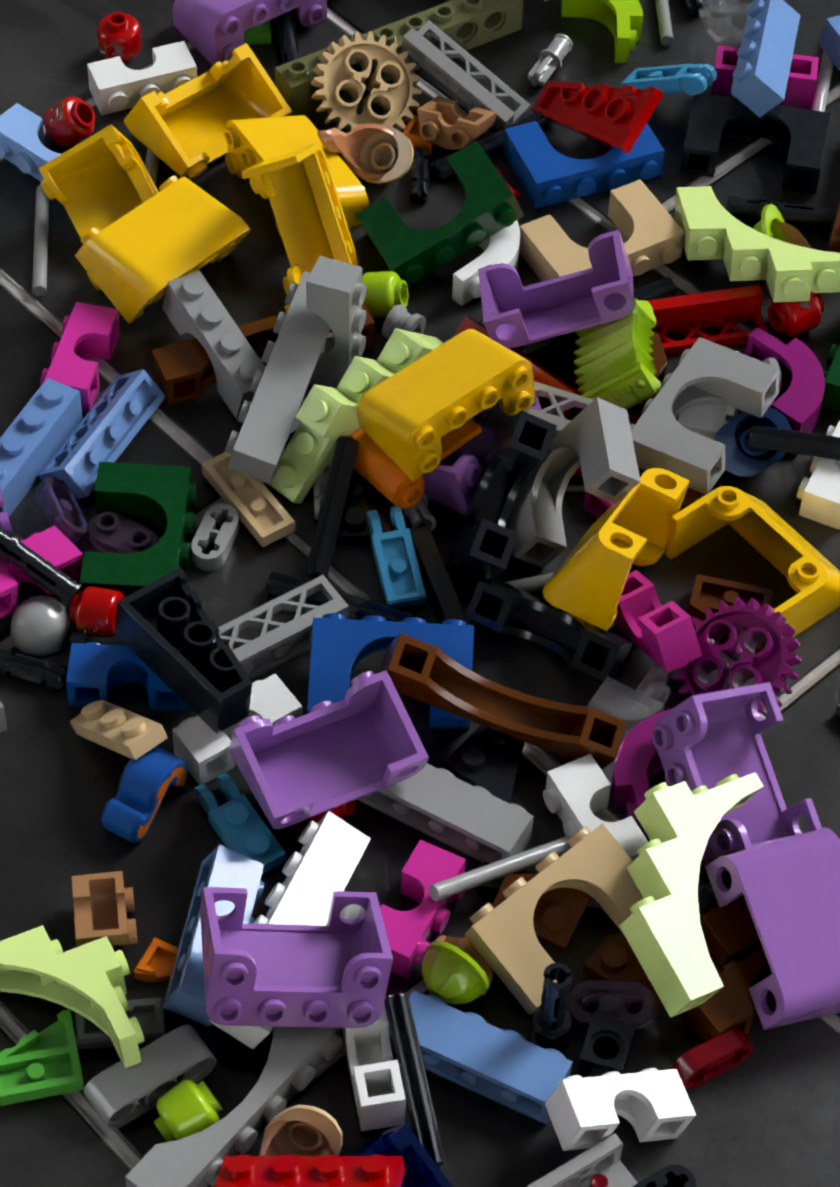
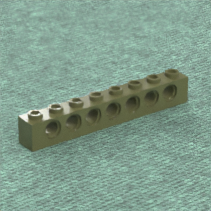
M451 0L371 32L373 33L374 41H378L382 35H386L385 45L388 47L397 41L398 47L396 52L401 54L403 36L412 27L418 31L430 20L467 51L521 30L524 0ZM368 32L361 34L362 40H364ZM428 33L425 38L440 50V42ZM327 48L275 67V86L291 108L290 116L305 114L317 109L323 103L322 100L312 99V95L320 88L311 85V81L314 77L319 76L313 69L317 64H323L319 57L323 52L329 53ZM406 57L404 60L406 64L415 63L409 57ZM349 60V64L353 70L357 72H362V67L359 62H357L356 60ZM372 60L369 77L363 82L366 86L365 90L368 89L371 76L375 72L377 66L375 60ZM416 64V66L413 68V70H412L411 72H413V71H415V70H418V69H420L421 67H419V66ZM381 72L384 82L393 79L390 74ZM339 91L341 99L351 96L346 91Z

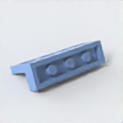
M144 369L117 376L37 476L44 484L63 480L78 499L88 497L96 485L99 462H115L165 399V394Z

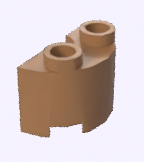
M441 96L435 97L417 109L421 137L426 141H432L434 144L449 150L463 149L484 135L494 125L497 115L495 111L477 106L467 114L461 110L459 101Z
M123 871L71 876L77 947L107 936L112 947L138 944L136 919H127V913H135L133 887L124 888Z

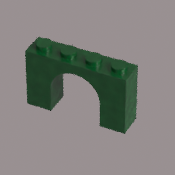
M477 140L447 158L456 179L465 191L463 207L455 218L447 224L431 230L411 228L400 219L386 196L356 214L388 269L397 273L401 280H405L408 287L419 282L423 277L441 266L450 263L454 258L472 247L478 246L485 239L503 228L511 226L516 220L524 216L515 195Z
M99 462L95 485L97 515L142 518L157 524L165 532L158 543L147 550L137 553L122 554L85 551L80 584H82L81 592L88 586L119 590L126 597L174 570L182 568V565L189 566L191 545L190 542H186V535H193L195 516L194 512H190V505L197 506L198 483L192 482L191 467Z

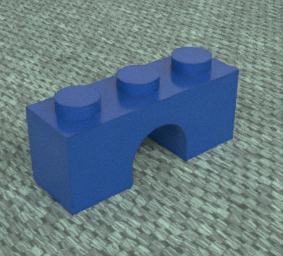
M95 642L71 644L66 678L69 706H86L89 703L100 700L110 703V697L115 688L124 683H138L147 689L149 710L189 712L190 707L127 645H102Z

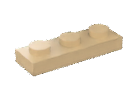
M224 452L201 464L204 477L222 499L238 511L240 521L262 547L295 532V521L262 481L228 469L230 453Z
M104 700L89 703L81 710L80 715L70 721L76 735L133 760H137L168 738L162 724Z

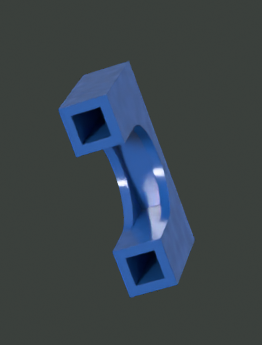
M537 121L504 130L503 155L534 209L618 188L639 179L643 181L661 176L664 149L648 123L645 125L629 154L606 145L610 151L592 159L570 158L556 151L549 143Z
M335 613L324 614L322 618H313L307 714L318 703L331 701L333 704L344 700L347 690L351 687L354 671L360 662L372 653L387 650V647L399 633L440 648L450 658L472 671L474 625H466L464 621L455 619L445 620L442 624L426 623L424 619L415 617L405 618L402 622L386 621L384 617L375 615L365 616L362 620L346 619L344 615ZM430 705L429 728L469 730L470 720Z

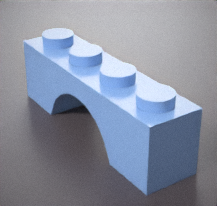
M16 103L0 115V158H5L16 165L22 172L32 175L39 181H43L44 178L38 168L61 154L53 152L44 146L42 118Z

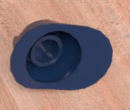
M769 407L762 418L743 411L717 431L713 440L725 444V471L737 477H752L763 472L786 454V452L751 448L748 446L749 430L753 425L792 430L786 417L778 410Z

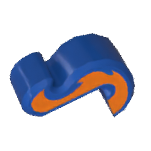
M159 746L154 747L137 760L130 758L120 778L116 797L107 801L101 818L103 827L131 843L142 840L147 835L170 784L185 786L188 778L186 761Z

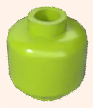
M394 271L367 272L362 276V283L367 285L364 303L373 319L386 318L389 311L397 304L407 307L409 298L408 286L406 281L401 280L397 273Z
M185 1079L158 1098L156 1108L160 1117L154 1120V1123L166 1141L170 1142L174 1139L179 1140L203 1131L220 1120L218 1113L223 1108L203 1080L196 1084L191 1079Z

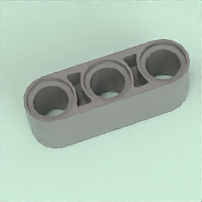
M182 1025L141 1048L139 1051L142 1062L124 1068L122 1061H119L94 1076L87 1083L83 1093L108 1129H118L155 1108L158 1098L181 1081L191 1079L197 1083L214 1069L217 1060L192 1025Z

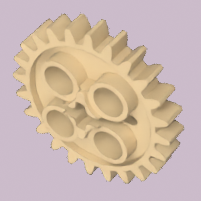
M357 31L352 35L351 41L346 35H343L339 39V45L332 42L327 48L329 53L323 52L319 57L323 64H317L313 69L319 76L314 77L311 81V85L320 88L312 95V99L322 100L323 102L316 109L317 112L327 111L329 114L324 123L328 124L335 121L337 123L336 128L339 130L345 128L347 133L361 124L371 123L391 126L402 131L406 127L404 122L408 123L414 118L411 111H415L420 106L413 98H417L422 93V90L413 87V85L419 82L421 76L411 75L410 73L416 66V63L406 64L404 61L409 54L408 51L398 54L396 52L398 47L397 41L388 47L385 45L386 35H382L378 41H374L371 31L368 32L364 40H362L360 33ZM349 60H356L357 62H359L362 67V72H357L353 70L349 64ZM372 60H375L377 66L367 87L370 93L364 98L361 115H358L356 109L366 88L363 82L369 77ZM381 72L390 74L393 78V84L384 82ZM339 91L348 92L352 97V103L344 102L340 98ZM371 103L380 105L384 115L381 116L374 113Z

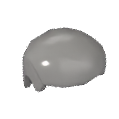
M43 595L30 596L28 599H24L15 608L11 618L10 637L14 646L25 654L45 656L60 651L67 634H70L71 629L67 606L53 597Z

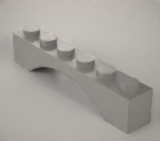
M273 1026V1040L268 1061L258 1082L245 1099L227 1116L203 1131L179 1140L155 1144L125 1176L126 1187H207L208 1185L213 1187L224 1157L246 1153L256 1141L258 1131L267 1121L270 1122L274 1116L285 1109L287 1099L296 1090L302 1091L309 1085L315 1075V1069L324 1059L331 1060L338 1053L343 1044L342 1028Z

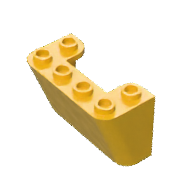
M305 115L228 120L227 129L224 130L225 140L228 145V154L225 155V162L231 174H236L239 178H242L241 172L254 164L318 143L325 153L348 228L350 229L361 224L356 214L369 206L368 196L363 185L337 153L331 152L323 146L317 135V128ZM276 223V228H277V231H278V233H279V235H280V232H279V229H278V226H277V223Z
M467 329L367 391L357 405L356 412L359 426L414 481L438 467L442 455L441 437L451 430L460 428L473 416L484 409L493 407L498 400L501 410L509 416L516 415L521 410L525 412L531 405L536 403L532 364L529 360L479 331Z
M662 468L646 470L640 476L641 482L619 502L613 503L587 530L542 590L546 601L553 607L566 611L592 626L608 631L615 621L618 612L617 606L632 564L637 566L653 565L665 552L668 544L671 517L680 511L690 480Z

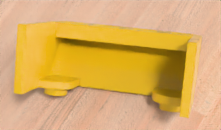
M312 144L254 164L241 172L243 179L249 178L253 192L256 195L260 194L263 199H269L291 266L287 270V277L283 278L286 294L292 282L299 284L304 271L311 273L319 256L360 266L330 168L320 144ZM288 304L284 306L286 313L288 312L290 305Z
M721 486L671 517L666 551L668 558H675L726 524H729L787 578L791 588L798 594L776 607L774 613L779 611L787 619L785 624L788 623L795 630L794 635L790 638H794L840 607V571L762 500L735 487Z

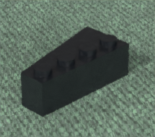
M181 567L117 601L115 635L216 734L249 716L252 682L230 646H225L219 636L220 630L213 619L209 620L202 608V600L196 591L190 589L187 584V576Z

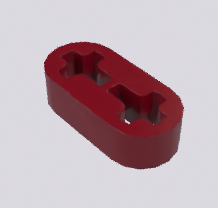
M733 1028L684 1053L675 1061L672 1069H677L684 1087L691 1089L741 1064L752 1054L754 1046L741 1028Z

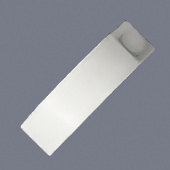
M517 220L511 226L503 228L479 244L484 252L453 274L452 299L459 305L463 306L472 299L481 296L478 269L504 263L511 265L517 271L520 248V228Z

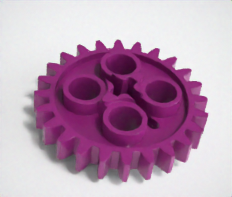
M735 597L732 608L723 600H720L719 612L716 613L709 607H705L706 619L704 621L693 617L692 621L696 627L695 632L702 656L689 662L687 666L679 669L682 670L681 672L673 676V679L678 684L683 685L678 690V693L685 699H688L693 695L743 687L746 681L755 678L753 685L770 682L778 706L781 707L782 703L778 698L779 693L792 694L793 692L786 685L787 679H799V675L791 669V666L802 663V659L797 654L792 653L800 648L801 645L795 638H790L794 635L795 630L788 623L785 624L787 619L779 611L774 613L775 610L768 603H765L760 608V604L754 598H751L745 606V603L739 597ZM730 633L728 641L725 644L719 645L721 637ZM767 640L765 648L761 652L755 653L756 646L760 642ZM718 670L716 679L707 683L709 674ZM760 698L757 708L766 717L767 708L764 701Z

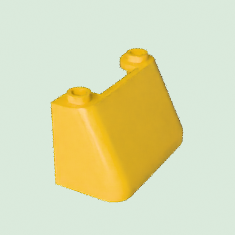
M247 43L235 48L231 52L233 56L229 61L215 63L208 72L165 94L162 91L159 93L153 91L141 97L123 120L129 132L180 177L188 175L190 179H194L208 169V164L228 154V145L224 136L228 120L289 116L292 112Z
M112 124L38 168L44 178L40 182L43 191L51 201L56 198L64 206L80 238L95 227L100 231L159 193L135 147ZM87 272V275L93 286L97 290H100L101 288L97 285V283Z
M175 175L170 177L158 188L160 190L159 193L100 231L95 227L80 239L83 246L75 254V257L128 324L140 317L147 305L149 306L154 301L156 303L165 295L168 282L194 273L209 262L221 261L231 254L251 231L240 216L185 176L180 179Z

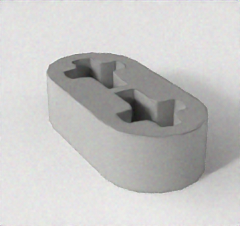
M217 504L206 511L191 543V557L193 564L197 568L204 571H213L222 567L240 529L239 514L233 506ZM222 520L228 521L222 524L219 531L216 530V524H220ZM211 544H215V550H211L209 554H203L209 550Z

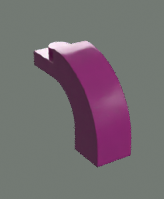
M757 327L748 336L745 355L762 362L765 358L774 357L779 364L782 386L786 391L771 404V408L778 410L786 417L793 431L812 433L818 422L825 390V377L819 360L810 348L796 337L786 345L775 336Z
M671 709L656 713L632 728L621 742L617 759H615L611 785L613 809L624 808L625 818L632 816L647 840L649 838L634 811L646 800L644 794L650 789L649 779L656 772L663 769L657 748L652 742V730L656 720Z

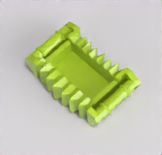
M634 298V307L627 316L575 331L581 337L575 341L580 348L573 352L578 358L573 363L578 367V369L574 370V374L579 378L575 382L580 386L577 390L581 396L590 399L598 397L627 410L637 404H643L645 400L659 393L661 382L654 376L657 374L656 366L652 363L654 359L649 355L654 351L650 347L654 344L650 338L655 335L651 329L657 323L652 306L648 301Z

